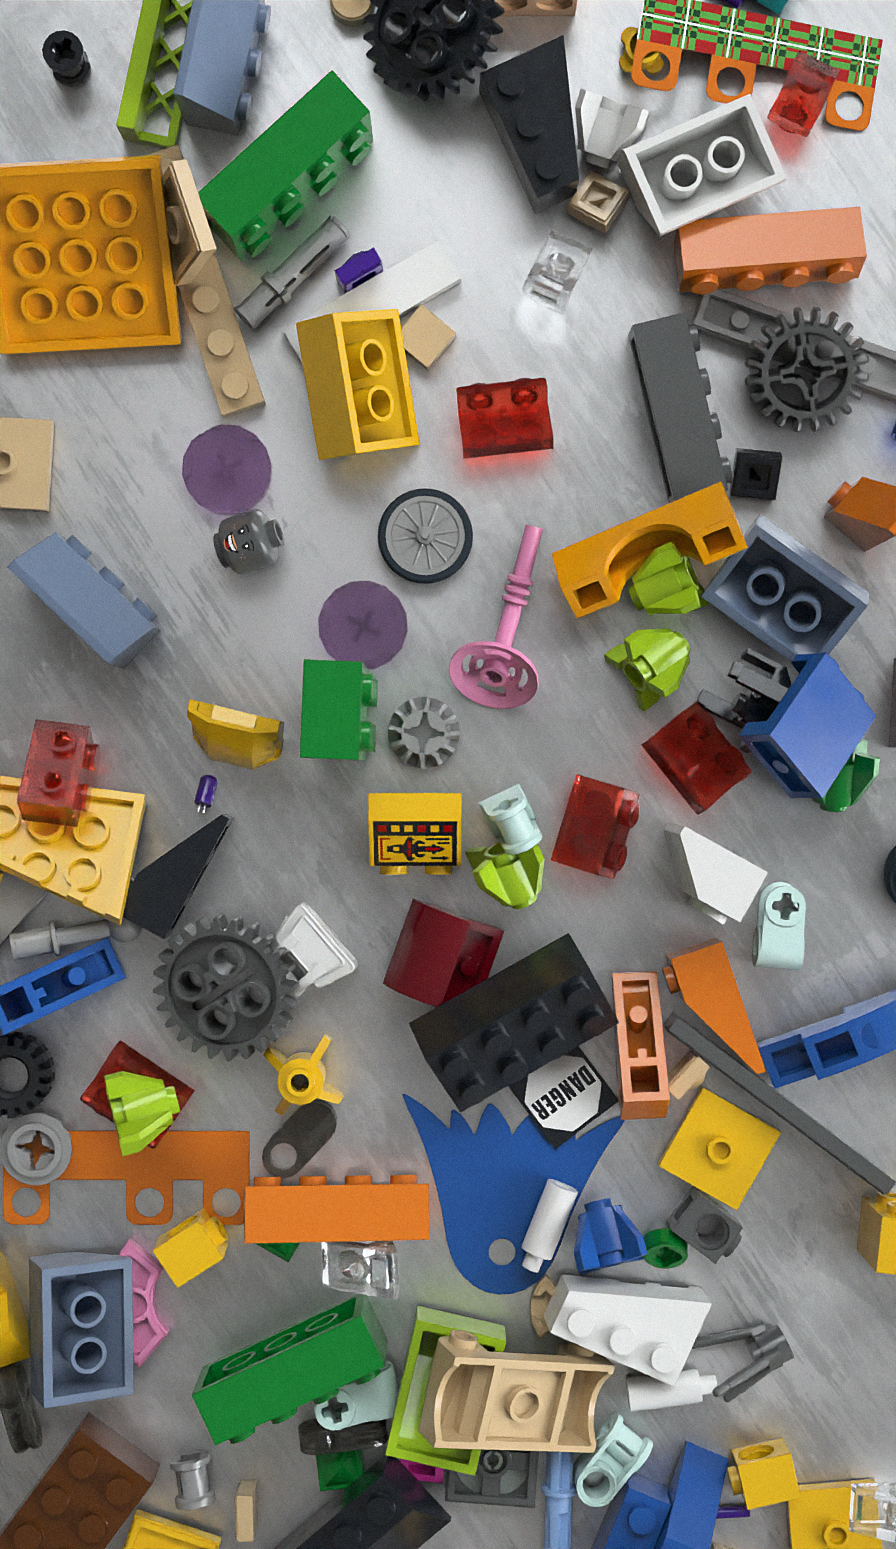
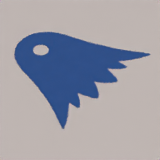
M403 1094L429 1159L441 1205L449 1251L459 1272L473 1286L485 1292L498 1295L520 1292L535 1284L553 1263L571 1215L593 1169L625 1120H620V1116L613 1118L587 1132L578 1140H576V1134L558 1148L554 1149L530 1115L521 1122L512 1135L510 1127L500 1111L493 1104H488L481 1116L476 1133L473 1134L466 1120L456 1110L451 1111L450 1128L448 1129L439 1118L421 1103ZM553 1179L573 1187L578 1191V1194L552 1259H544L539 1272L536 1273L522 1266L527 1252L521 1246L547 1180ZM507 1239L514 1245L515 1257L509 1264L497 1265L490 1259L489 1247L495 1240Z

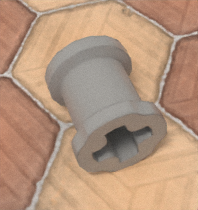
M205 1450L189 1451L171 1458L169 1462L170 1469L176 1473L179 1494L175 1497L177 1509H198L208 1506L216 1500L214 1490L209 1488L206 1467L210 1460L209 1452Z

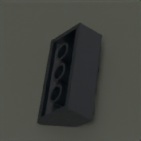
M384 1455L275 1549H418L451 1521V1516L396 1457Z

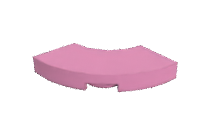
M130 1238L119 1255L132 1258L134 1363L140 1367L166 1337L170 1328L160 1317L155 1302L156 1281L164 1267L148 1251Z

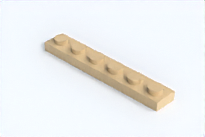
M179 145L145 155H161L163 174L172 161L184 160ZM214 252L191 283L179 285L178 287L223 418H227L266 405Z

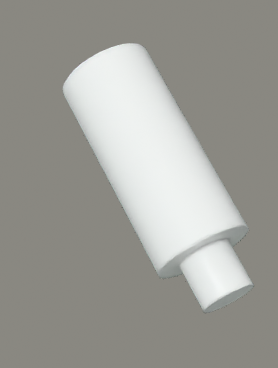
M547 1180L521 1246L527 1252L522 1263L524 1268L538 1273L543 1260L552 1259L578 1194V1191L573 1187L557 1180Z
M697 1369L681 1371L675 1386L649 1375L626 1378L630 1412L702 1403V1395L713 1394V1389L717 1387L715 1374L699 1376Z

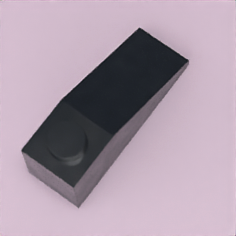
M227 813L219 815L138 872L135 878L131 877L123 917L163 939L169 937L234 817Z

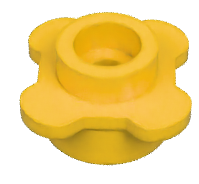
M634 27L624 29L620 38L624 44V51L619 59V66L627 73L632 71L638 28ZM660 52L648 53L642 60V70H646L652 75L659 73L664 64L660 57Z

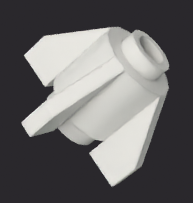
M580 89L575 105L578 133L577 149L585 151L582 160L607 169L611 160L620 162L623 149L630 147L643 133L650 114L649 111Z

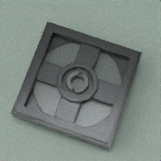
M481 1449L475 1476L446 1469L445 1501L535 1508L539 1451Z

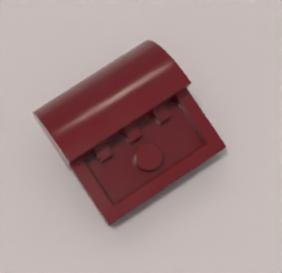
M413 898L383 984L407 997L438 1007L488 979L504 930Z

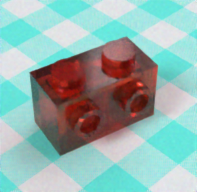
M35 720L17 796V804L23 820L72 827L78 826L80 812H87L90 805L91 785L87 784L89 771L97 770L100 758V745L94 744L90 726Z

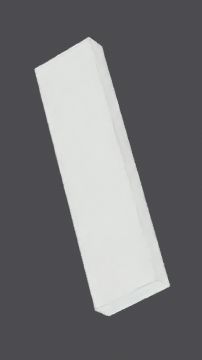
M438 239L297 322L331 313L398 309L400 318L421 304L428 302L460 283L461 277ZM297 322L283 329V332L302 364L296 328Z

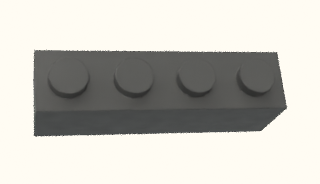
M686 312L632 325L628 338L668 503L720 481L727 492V483L732 482V471L727 456L720 457L716 441L722 438L721 425L717 413H710L706 396L711 394V385L706 368L699 369L695 352L700 351V339L696 325L688 324Z

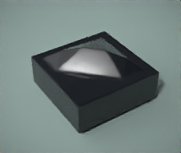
M736 448L732 482L729 490L730 495L776 500L783 457L781 452Z

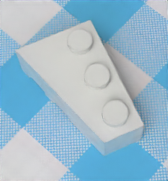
M561 1275L543 1317L550 1333L675 1386L712 1302L700 1286L687 1285V1288L661 1286L660 1283L653 1282L636 1284L619 1282L618 1279Z

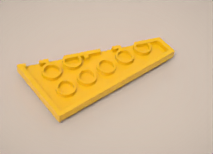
M0 776V870L121 926L146 806L145 794Z

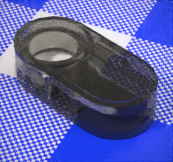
M316 1098L311 1103L300 1105L269 1138L262 1153L263 1166L269 1174L283 1179L294 1176L328 1142L335 1132L338 1120L336 1110L330 1103ZM280 1143H287L293 1146L297 1154L295 1163L288 1167H281L275 1164L271 1155L274 1146Z
M20 1361L1 1367L0 1411L11 1447L17 1454L25 1452L30 1447L33 1450L40 1448L43 1442L42 1426L34 1397L31 1393L26 1370Z
M316 1418L304 1421L298 1426L300 1451L304 1454L320 1455L381 1446L388 1441L387 1419L368 1421L341 1430L326 1429L318 1423Z

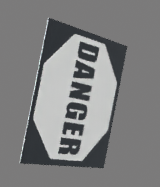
M579 1046L508 1086L554 1149L558 1148L619 1101Z

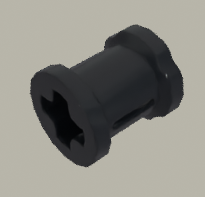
M65 30L56 31L47 37L42 48L43 58L48 67L52 69L56 81L66 87H74L85 83L90 76L91 65L79 38L72 32Z

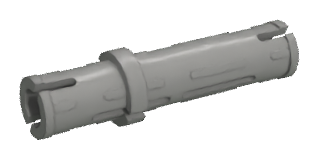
M330 215L272 273L267 271L260 278L262 283L239 305L234 307L237 315L246 325L255 330L279 304L286 305L292 299L290 294L340 245L351 237L346 227L335 216Z

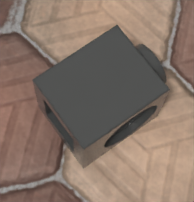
M694 1186L667 1219L671 1230L714 1264L718 1262L722 1255L724 1257L731 1255L742 1238L739 1233L743 1227L738 1219ZM711 1217L719 1220V1227L714 1234L702 1236L697 1233V1227L703 1219Z

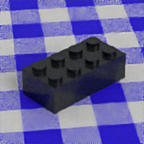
M567 933L413 1020L409 1025L426 1062L461 1113L510 1084L521 1080L526 1075L549 1062L560 1058L586 1041L599 1036L604 1031L617 1025L619 1021L572 937Z

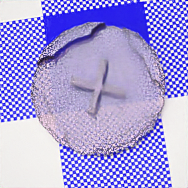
M220 424L199 434L190 442L183 456L182 476L189 494L201 507L217 515L234 516L250 511L264 499L271 485L273 466L267 448L254 433L241 426Z
M372 581L349 582L335 589L323 603L318 618L319 637L326 652L336 661L363 662L368 670H375L391 662L402 649L408 633L407 614L399 598L386 586Z

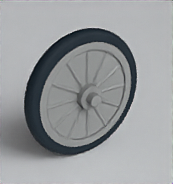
M415 489L400 495L386 508L378 527V545L384 561L397 575L415 583H436L449 578L463 566L472 548L473 530L467 512L455 498L435 489Z

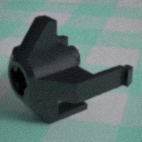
M750 648L745 650L740 658L770 673L768 678L744 666V663L734 661L727 676L734 679L735 683L747 688L744 694L739 692L733 702L730 703L702 689L696 701V704L704 710L741 729L748 722L767 721L792 685L787 667ZM742 741L739 750L747 754L752 752Z

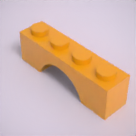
M720 481L551 553L560 588L576 618L578 619L619 602L622 589L627 580L640 569L656 548L671 541L681 555L692 557L704 566L748 548L722 482Z

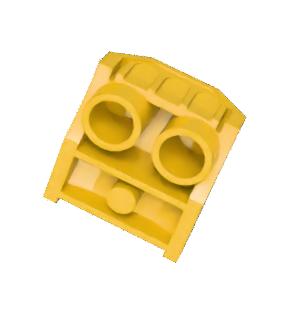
M192 699L189 700L187 718L192 722L193 738L210 760L255 770L280 758L284 743L285 722Z

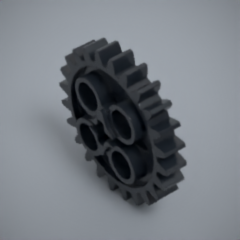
M370 0L378 9L376 14L367 15L364 19L374 27V30L363 35V39L373 46L366 53V56L376 63L373 71L384 79L383 83L408 99L414 96L422 102H427L429 95H432L437 100L443 101L445 87L458 95L460 94L459 80L464 78L471 84H474L475 77L472 69L475 66L482 69L488 68L482 56L485 51L497 52L498 48L489 40L491 35L503 33V28L493 19L505 13V10L495 0ZM466 11L464 17L458 22L460 16ZM438 51L436 58L431 62L433 55Z

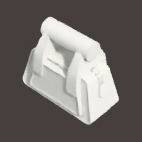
M307 902L297 905L290 916L285 917L279 927L281 929L276 933L275 939L279 944L276 949L286 947L287 951L285 954L287 953L305 974L300 980L292 972L286 975V979L299 982V986L293 992L288 993L289 996L295 999L306 991V987L313 983L317 988H323L352 973L358 966V960Z

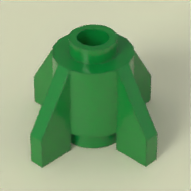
M861 739L823 798H811L812 801L820 804L822 810L828 812L846 811L847 806H852L858 802L878 776L880 758L867 754L868 739Z

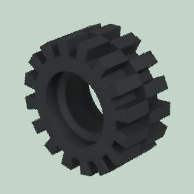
M22 1032L0 1036V1061L5 1058H15L25 1065L28 1072L27 1083L23 1089L10 1092L0 1087V1117L7 1115V1119L16 1118L20 1114L25 1115L38 1106L52 1089L50 1086L51 1082L55 1080V1072L51 1071V1066L54 1065L53 1057L48 1058L45 1053L49 1049L44 1044L39 1046L35 1042L37 1038L32 1035L28 1037L22 1036Z

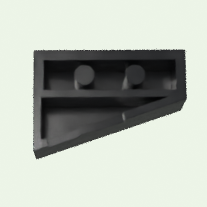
M564 35L480 73V96L535 214L573 197L579 183Z

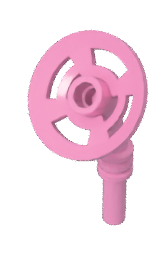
M530 525L525 526L513 574L507 576L510 584L504 587L508 594L502 595L505 605L495 641H479L466 644L459 648L451 658L449 675L454 686L464 696L478 704L499 709L515 708L529 702L537 691L539 677L535 666L524 654L512 648V643L522 607L528 606L529 601L525 597L531 595V591L527 588L533 586L534 583L530 577L543 532L542 528ZM468 654L472 655L469 662V671L464 672L463 659ZM479 659L484 660L483 666L478 668L477 661ZM510 667L515 669L513 677L509 674ZM523 669H525L528 681L521 688L518 683L521 681ZM482 680L485 684L492 687L504 686L505 693L489 691L477 684Z

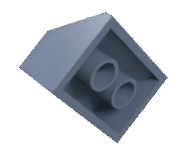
M193 0L173 93L186 125L238 136L241 121L248 122L252 108V94L247 93L250 77L257 78L261 66L262 51L257 49L259 34L267 33L271 16V6L266 5L265 0Z
M759 514L743 535L748 548L727 557L701 597L791 662L796 655L826 652L829 655L868 606L870 593L763 515Z
M54 532L14 559L7 566L110 665L124 669L161 631L152 622L157 617V614L140 598L137 597L131 602L119 590L125 584L106 566L98 571L87 560L92 552L74 535H71L66 540Z
M66 1252L29 1257L31 1393L43 1408H50L134 1394L132 1258L130 1256L85 1252Z

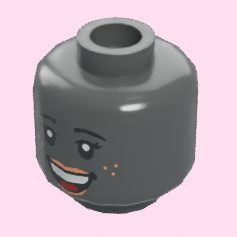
M253 509L222 520L218 533L213 536V542L217 557L222 566L225 568L230 567L234 572L241 575L276 563L279 555V546L284 545V536L276 519L269 520L264 512L259 509Z

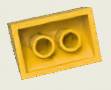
M398 309L331 313L296 323L319 460L420 445Z

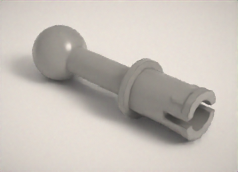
M123 917L121 926L104 919L56 929L55 922L52 920L49 921L50 926L9 933L15 961L51 953L61 956L60 946L110 936L118 942H130L139 936L142 927Z

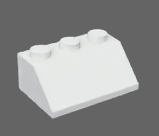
M751 94L623 149L618 165L636 208L659 236L778 185L787 179Z
M668 822L664 828V833L680 889L691 896L687 905L722 924H725L728 917L741 923L768 872L693 830Z

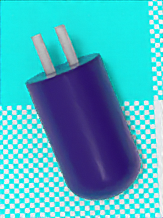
M203 775L200 778L194 803L198 805V813L200 807H204L202 814H204L205 809L212 806L218 784L217 779L212 775Z

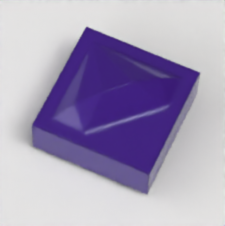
M373 247L368 251L353 254L341 267L334 271L337 283L345 294L383 272L382 260Z

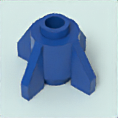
M610 1198L593 1201L584 1205L586 1212L578 1215L579 1226L574 1247V1257L579 1275L623 1263L644 1260L643 1256L648 1255L643 1235L623 1212L622 1205L612 1206Z

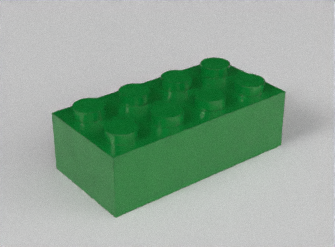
M333 70L198 192L209 227L241 262L249 255L256 257L262 253L272 241L270 235L282 224L288 227L296 222L305 211L303 206L315 194L321 197L330 191L339 179L337 174L349 163L352 166L359 164L372 149L370 145L373 142L370 111Z
M304 659L300 758L366 761L367 752H375L376 725L368 722L369 707H377L378 680H376L373 673H370L363 662Z
M363 1291L203 1366L192 1397L215 1446L227 1440L231 1444H235L250 1437L256 1431L255 1427L271 1420L272 1424L281 1423L295 1415L297 1407L312 1400L314 1404L324 1403L339 1393L338 1388L352 1381L360 1385L377 1377L381 1373L380 1368L385 1366L387 1337L366 1292Z

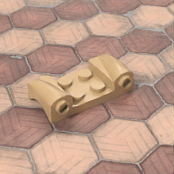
M452 1330L450 1336L438 1339L419 1426V1432L434 1448L595 1453L597 1445L594 1432L595 1404L602 1385L613 1375L615 1365L606 1357L570 1341L569 1343L558 1345L557 1355L490 1352L477 1342L478 1338L475 1335L462 1330Z

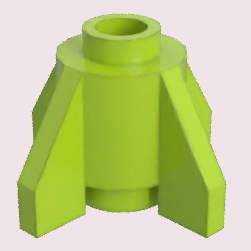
M672 541L656 548L637 573L633 574V585L628 587L635 607L639 611L645 609L650 616L654 614H686L710 604L701 597L705 590L699 584L697 575L689 561L690 557L681 555Z
M668 628L636 630L623 639L624 644H619L604 654L605 661L619 670L622 669L626 679L637 689L635 690L638 708L643 711L657 703L661 696L666 698L679 688L687 666L690 663V646L685 637L677 631L673 632Z
M500 842L493 844L488 849L487 847H472L465 852L471 867L474 869L472 874L478 887L500 902L502 906L522 909L536 901V895L542 889L541 884L545 860L538 844L525 852L515 855L506 854Z
M124 1071L104 1076L106 1095L117 1131L122 1157L142 1151L168 1126L173 1125L172 1115L180 1113L174 1086L165 1088L162 1079Z

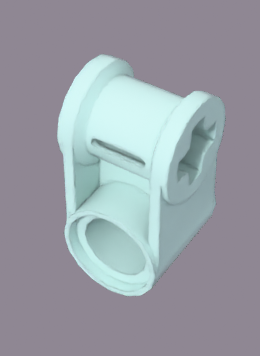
M519 783L478 802L495 839L498 838L506 854L515 855L525 852L541 841L542 833L535 822L536 817Z
M781 881L772 882L766 885L760 893L757 927L754 932L752 948L754 967L801 970L805 947L806 900L800 891L788 883ZM782 893H784L785 897L792 901L791 907H784L782 914H780V911L774 908L772 904L773 901H780Z
M385 1361V1366L380 1368L381 1373L369 1382L357 1385L355 1381H352L338 1388L339 1393L336 1395V1398L341 1403V1408L333 1409L332 1404L328 1403V1401L315 1404V1417L318 1423L329 1430H341L364 1422L379 1421L393 1417L399 1390L393 1364Z
M618 1413L612 1414L596 1433L597 1445L595 1453H582L573 1465V1479L578 1496L583 1503L590 1507H602L610 1503L630 1476L644 1464L653 1448V1442L647 1437L641 1439L624 1425L623 1417ZM592 1472L605 1474V1479L599 1486L588 1487L583 1484V1481Z

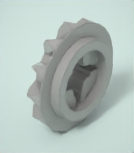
M417 697L403 703L393 713L388 726V739L395 755L405 764L420 769L433 768L447 761L456 750L460 737L459 724L453 711L445 703L430 697ZM423 713H428L427 720H429L430 728L437 729V732H444V737L436 736V738H429L427 746L424 748V753H420L418 738L411 736L410 733H404V729L419 727L420 720H423Z
M44 1112L30 1113L18 1117L8 1125L0 1141V1158L6 1171L16 1180L28 1185H43L54 1181L66 1170L73 1155L71 1133L67 1132L62 1125L61 1119L53 1118ZM39 1131H41L42 1145L52 1150L44 1152L34 1166L33 1151L26 1149V1146L20 1145L31 1143Z

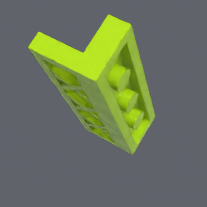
M143 0L116 123L125 141L162 149L178 144L183 117L173 94L174 88L162 95L154 82L156 73L173 63L177 71L179 69L180 63L177 59L182 55L184 44L171 51L164 40V35L167 28L181 19L186 27L188 26L189 18L187 15L191 12L193 0L182 7L177 0ZM172 3L176 11L169 15ZM163 48L167 55L160 58L161 49ZM153 91L157 99L150 103ZM175 99L172 111L168 103ZM163 107L171 118L168 135L162 136L144 132L147 116Z

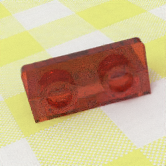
M576 774L551 861L598 876L614 879L617 871L622 869L627 858V846H625L630 828L635 826L640 815V803L638 802L640 794L626 788Z

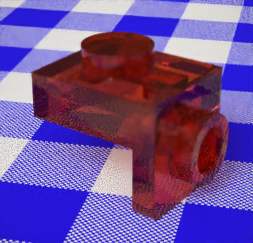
M799 51L767 118L778 124L782 130L788 133H797L807 137L823 110L840 70Z

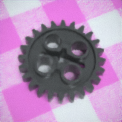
M224 913L216 916L213 922L207 916H203L196 921V927L189 923L180 929L181 935L176 934L167 941L171 949L167 948L158 955V958L166 965H161L155 969L153 975L164 980V982L153 988V993L165 996L166 1000L156 1007L157 1011H170L172 1017L165 1023L166 1028L178 1024L181 1030L176 1040L180 1042L188 1036L193 1038L192 1052L195 1053L203 1045L208 1046L209 1059H213L218 1055L221 1049H223L226 1061H231L236 1057L238 1051L244 1059H248L255 1052V1048L261 1053L271 1045L270 1040L275 1042L282 1036L284 1032L281 1027H286L293 1020V1017L287 1011L292 1010L298 1004V1000L287 994L293 992L299 986V982L286 979V975L295 968V964L281 963L280 958L285 954L287 948L281 947L273 950L270 945L274 940L275 934L272 932L262 939L258 936L259 922H255L248 929H244L243 916L241 915L234 918L229 925ZM224 949H228L236 955L238 966L232 965L226 960ZM254 966L257 969L256 974L247 977L233 989L225 991L202 1008L195 1006V1001L205 997L218 986L229 982L247 968ZM189 971L196 973L200 977L202 988L195 986L191 982ZM249 987H253L261 993L263 1003H258L251 998ZM214 1010H218L225 1015L227 1025L221 1024L215 1018Z

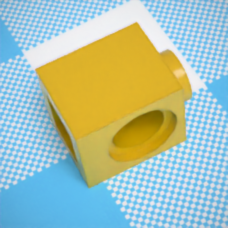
M202 1208L159 1236L152 1251L176 1287L179 1288L224 1258L228 1247L226 1242L228 1234L220 1220L215 1216L210 1218L205 1209Z
M783 1438L731 1449L734 1466L727 1467L733 1495H742L747 1510L801 1498L792 1456Z

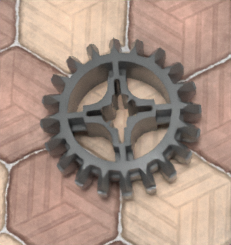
M796 307L793 309L794 323L788 325L784 315L779 313L775 318L781 329L774 333L768 325L764 324L760 330L769 339L768 342L763 344L758 340L751 341L750 347L754 351L761 353L760 358H746L744 364L750 369H758V373L750 374L744 380L747 386H761V388L755 390L750 395L752 403L760 402L765 398L768 400L760 410L763 417L771 415L777 409L779 412L775 418L776 426L781 428L786 423L788 416L793 417L792 429L794 432H800L803 419H809L812 432L819 431L820 426L819 416L825 415L829 425L833 426L837 424L836 417L832 413V410L836 407H839L846 415L852 412L849 404L844 401L847 395L856 400L862 398L863 393L858 388L853 387L852 384L853 381L861 383L868 381L869 375L863 371H855V366L868 363L869 356L867 354L853 355V351L859 349L864 344V341L860 336L846 341L845 338L854 328L850 322L842 324L838 330L834 329L839 317L836 312L832 311L827 316L825 322L821 323V309L813 307L810 312V321H804L802 309ZM808 332L819 333L832 339L839 346L842 356L832 358L831 356L815 355L811 349ZM794 336L795 353L788 363L778 365L775 369L768 370L776 349L785 340ZM803 347L813 366L820 365L817 373L812 372L814 377L809 380V392L807 384L801 375L793 374L796 366L801 368L799 362L803 360ZM843 370L841 381L836 390L828 398L818 403V386L825 377L836 374V371ZM781 382L782 384L793 383L801 388L804 406L785 402L774 393L770 384Z

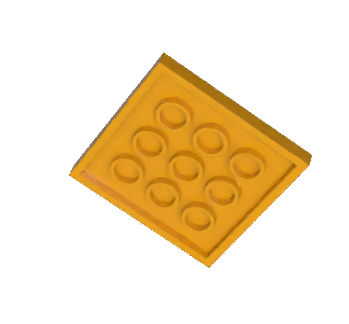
M161 155L0 164V354L181 344L182 334L176 284L174 283L172 248L168 233L165 189L162 182Z

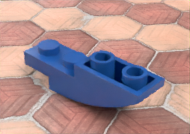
M896 990L844 1007L843 1014L758 1042L759 1052L774 1089L816 1075L818 1080H821L895 1050Z

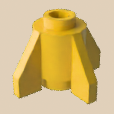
M324 1034L312 1054L301 1052L293 1054L288 1058L272 1046L266 1049L263 1056L279 1073L277 1085L279 1092L283 1096L275 1112L282 1116L291 1103L303 1105L311 1103L316 1098L339 1104L344 1094L325 1082L326 1070L320 1060L332 1041L330 1036ZM295 1075H305L309 1083L305 1082L302 1086L297 1085L294 1082Z

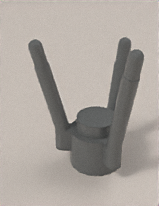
M760 1321L748 1328L696 1338L692 1349L751 1337L754 1342L747 1345L754 1362L714 1388L712 1393L715 1397H720L726 1393L723 1399L729 1403L767 1374L782 1367L783 1363L794 1358L793 1352L778 1325L766 1329L764 1323Z

